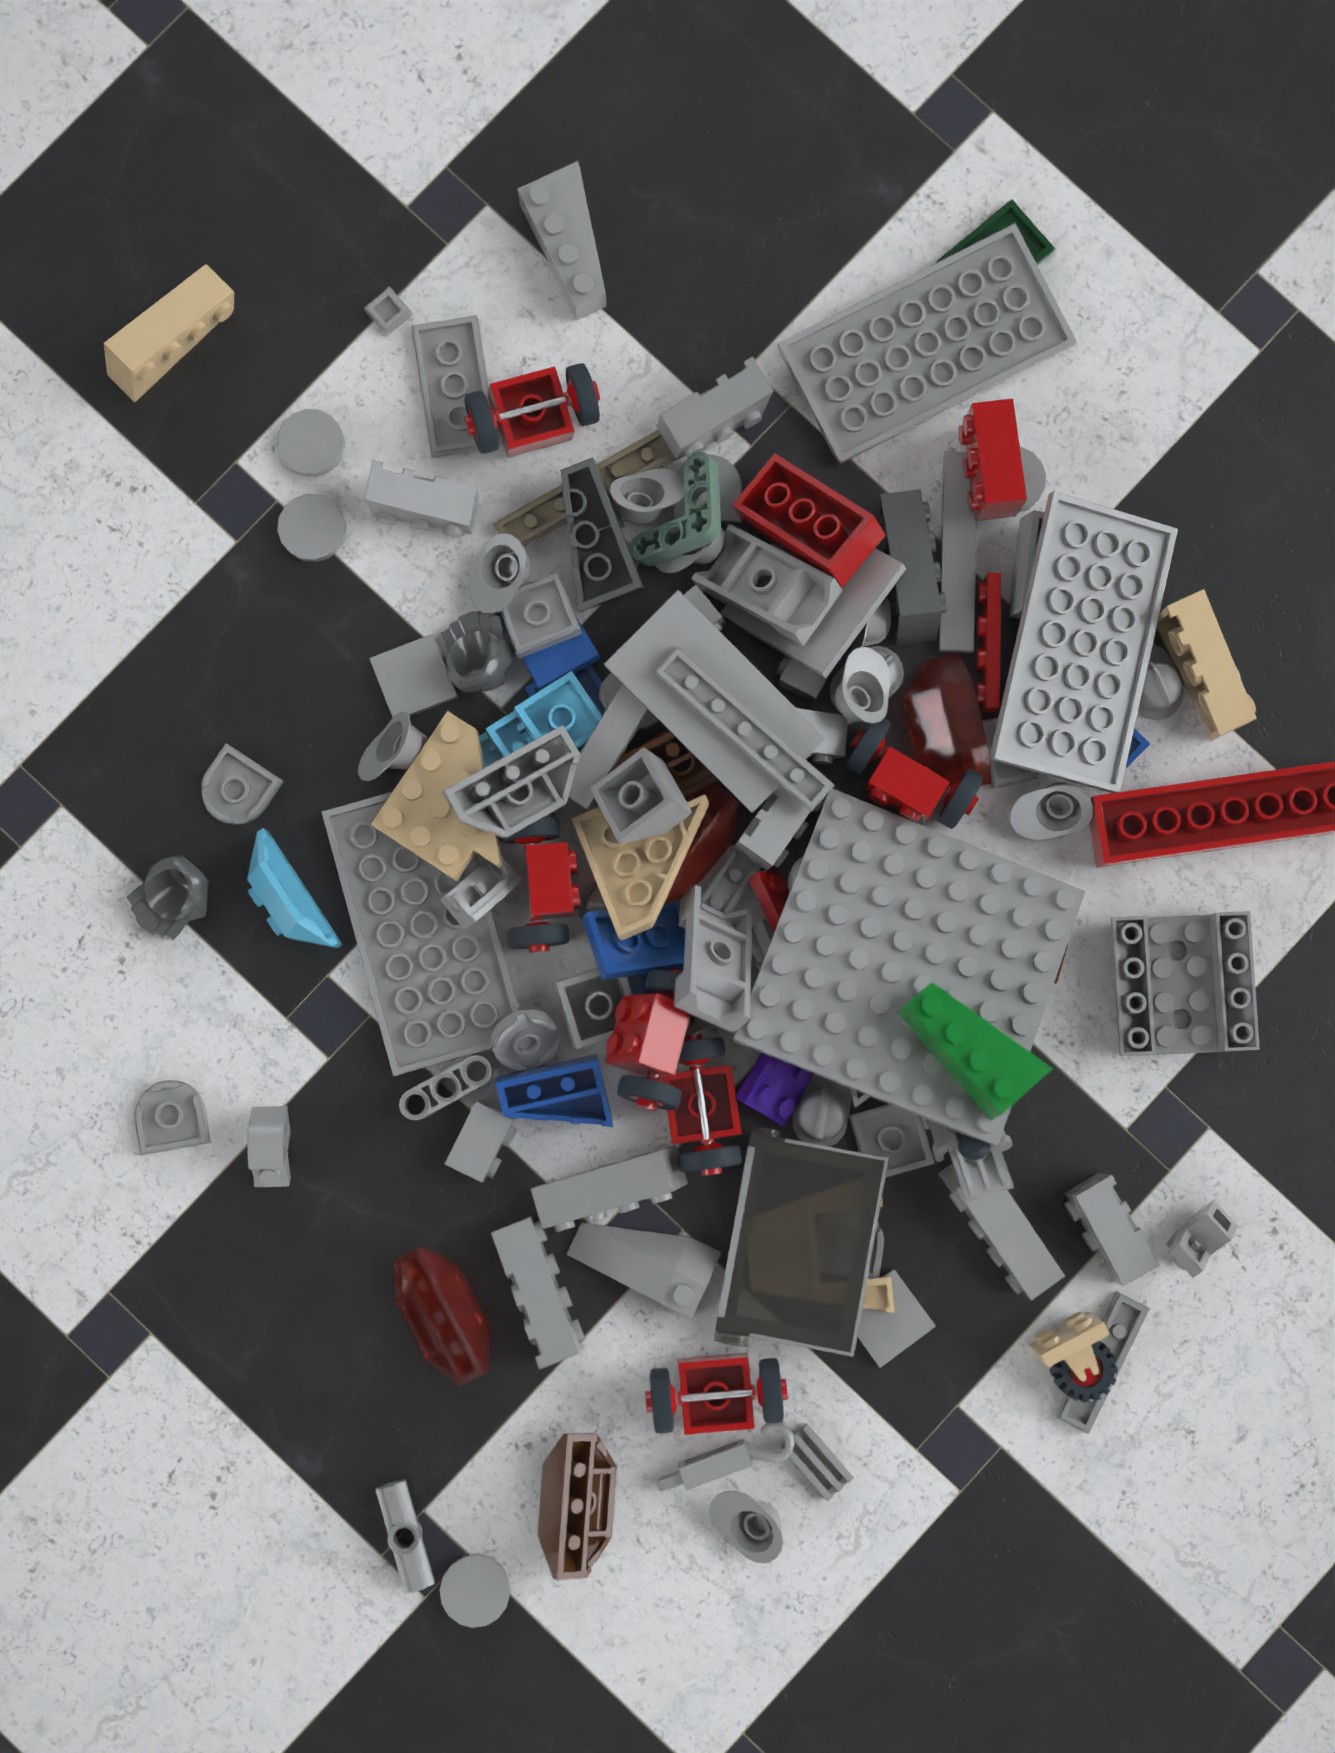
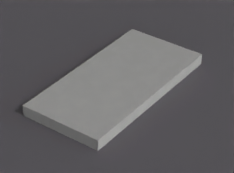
M678 590L604 666L753 813L780 784L654 674V671L674 648L678 646L803 758L806 759L826 738Z

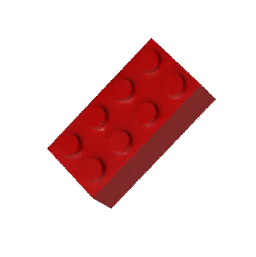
M775 453L732 504L746 526L800 561L835 578L841 588H843L885 537L874 515Z

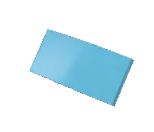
M572 671L515 706L513 712L485 729L486 732L479 736L485 767L564 725L578 751L585 747L603 716Z

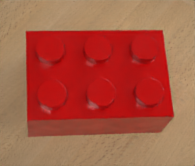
M1013 398L972 403L967 415L963 416V425H959L958 428L960 445L966 446L967 458H963V472L965 478H970L972 491H968L967 494L969 511H975L976 521L1016 517L1027 500Z

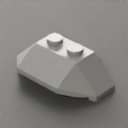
M564 725L445 789L443 793L461 823L503 838H508L566 805L581 754Z

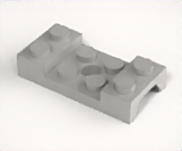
M731 524L726 529L725 549L709 571L695 573L691 578L702 592L724 604L729 602L773 626L779 634L803 647L843 591L835 578ZM768 575L772 576L768 585L761 588L757 587V582L760 578Z
M694 885L680 899L679 926L686 929L684 971L676 978L674 1006L734 1033L750 1019L753 912L744 909L724 914L703 904L701 887Z

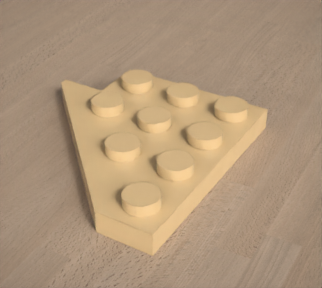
M447 711L371 823L374 828L455 881L459 879L476 853L498 868L502 866L498 836L461 823L443 793L445 789L485 768L478 731Z
M705 794L687 802L692 814L668 832L623 844L617 841L600 807L571 819L616 933L621 941L654 926L709 806Z

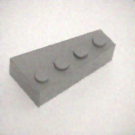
M577 161L517 189L520 206L576 320L606 307V292L579 162Z
M677 1144L664 1147L653 1153L641 1154L619 1163H611L588 1172L578 1173L531 1188L542 1229L554 1226L555 1232L575 1227L574 1220L586 1217L587 1223L606 1218V1211L617 1207L619 1213H624L640 1208L638 1201L651 1198L652 1204L671 1199L672 1191L688 1184L685 1172H680Z
M530 1216L491 1232L505 1274L508 1279L511 1278L513 1285H511L516 1305L520 1312H524L526 1317L523 1320L528 1339L533 1345L537 1346L540 1354L535 1357L539 1369L579 1354L582 1347L580 1341L585 1339L579 1320L572 1321L567 1308L573 1306L566 1286L559 1288L555 1275L559 1274L560 1270L554 1254L547 1255L542 1242L548 1239L540 1221L534 1222L533 1216Z

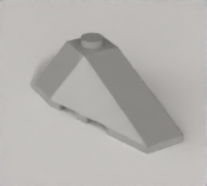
M581 1223L567 1252L568 1256L691 1319L707 1288L721 1254L720 1251L688 1236Z

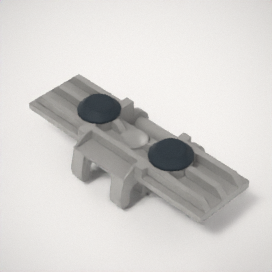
M921 1117L924 1128L931 1130L934 1139L932 1151L937 1162L944 1160V1154L949 1152L965 1201L1014 1188L1002 1154L1003 1151L1011 1148L1013 1143L1011 1137L1006 1135L1004 1130L998 1146L995 1147Z

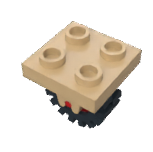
M1078 1312L1065 1320L1066 1325L1055 1331L1053 1328H1048L1034 1336L1035 1341L1028 1346L1037 1360L1047 1368L1052 1366L1050 1375L1053 1376L1055 1385L1064 1394L1076 1401L1077 1399L1082 1402H1089V1399L1097 1401L1101 1399L1099 1395L1102 1393L1107 1395L1110 1392L1108 1389L1110 1384L1115 1385L1114 1373L1118 1374V1367L1114 1364L1116 1358L1110 1352V1349L1099 1341L1110 1335L1105 1323L1091 1313L1084 1314V1312Z

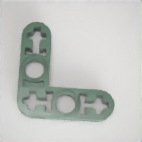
M697 452L693 454L684 465L685 516L642 532L633 539L630 545L631 556L643 566H653L708 545L718 537L721 531L719 472L717 463L706 453ZM708 491L706 500L702 504L697 505L698 497L703 492ZM680 531L679 540L675 544L670 545L671 537Z

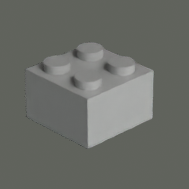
M598 967L552 982L571 1046L576 1050L608 1040L613 1034L616 1023L615 1010L617 1005L622 1000V996L632 995L627 977L602 980Z

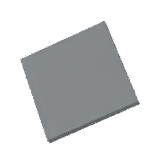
M774 543L771 544V546H773V547H775V548H777V549H779V550H781V551L787 553L786 551H784L783 549H781L780 547H778V546L775 545ZM875 548L843 588H841L843 590L804 647L779 634L770 624L729 602L720 612V615L726 621L826 679L905 572L906 567L902 562ZM768 575L760 578L757 582V587L761 588L768 585L772 576Z

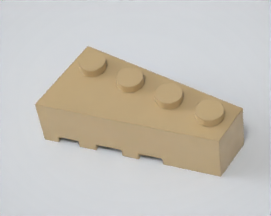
M205 264L104 342L107 375L136 402L219 322L225 321L234 310V291Z
M1200 590L1166 606L1159 614L1156 629L1211 740L1213 741L1257 719L1254 701L1245 691L1239 671L1234 664L1205 590Z

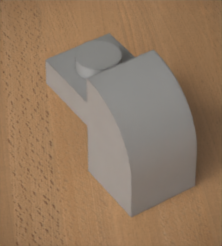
M287 1106L252 1107L248 1127L247 1150L249 1170L253 1172L255 1187H288L290 1185L291 1174L287 1150L291 1132Z
M1213 1200L1188 1219L1172 1235L1166 1245L1170 1248L1169 1253L1172 1255L1175 1264L1180 1269L1186 1270L1194 1278L1204 1271L1210 1255L1231 1241L1238 1225Z

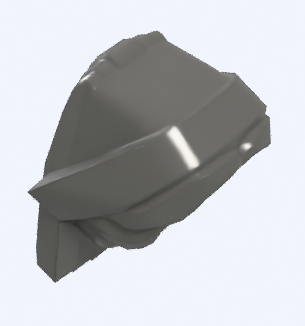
M471 611L460 616L457 621L450 624L449 629L441 632L449 653L446 658L447 676L462 692H486L504 684L506 669L516 651L505 641L500 615Z
M175 855L158 861L150 867L145 882L127 896L132 905L131 911L136 916V922L143 931L150 935L155 934L162 939L166 937L175 940L189 921L205 917L209 880L203 875V872L183 856Z

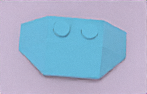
M264 828L259 830L256 835L247 877L248 882L252 886L248 893L258 907L264 905L271 915L266 920L277 936L283 933L285 937L293 940L333 948L343 945L271 834Z

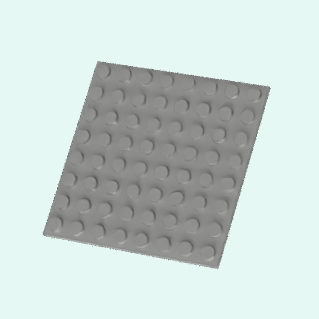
M831 789L824 801L750 995V1019L736 1031L733 1041L997 1147L1011 1106L1003 1114L990 1120L897 1012L933 982L1030 1052L1085 891L855 797Z

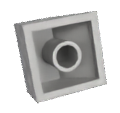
M644 747L589 788L613 834L621 844L664 834L692 814L690 807L664 761Z

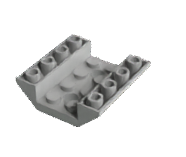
M1250 911L1219 912L1210 915L1149 918L1147 916L1111 918L1119 1056L1260 1050ZM1172 941L1179 942L1184 947V955L1179 961L1171 959L1167 954V947ZM1178 1009L1185 1011L1189 1017V1023L1184 1029L1176 1028L1171 1020L1172 1014Z

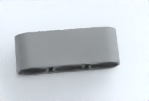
M474 1055L433 1076L402 1095L399 1101L401 1113L409 1120H421L460 1100L491 1081L494 1075L492 1063L483 1056ZM476 1061L482 1062L487 1069L485 1077L480 1081L472 1080L468 1074L470 1065ZM444 1078L452 1079L456 1085L454 1095L449 1098L442 1097L438 1091V1085ZM416 1094L422 1096L425 1101V1109L418 1115L411 1113L408 1109L409 1099Z

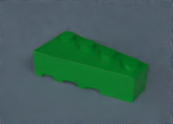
M933 982L897 1012L990 1120L1003 1114L1053 1069Z

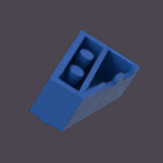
M598 1054L500 1075L496 1078L495 1084L503 1117L542 1121L555 1120L573 1124L586 1123L613 1127V1119Z

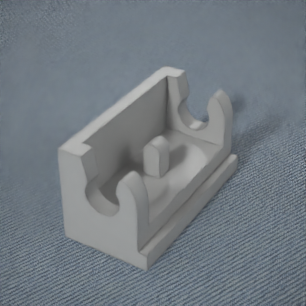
M501 857L502 866L500 868L488 860L484 861L440 899L463 929L480 919L523 881V878L517 875L503 857Z

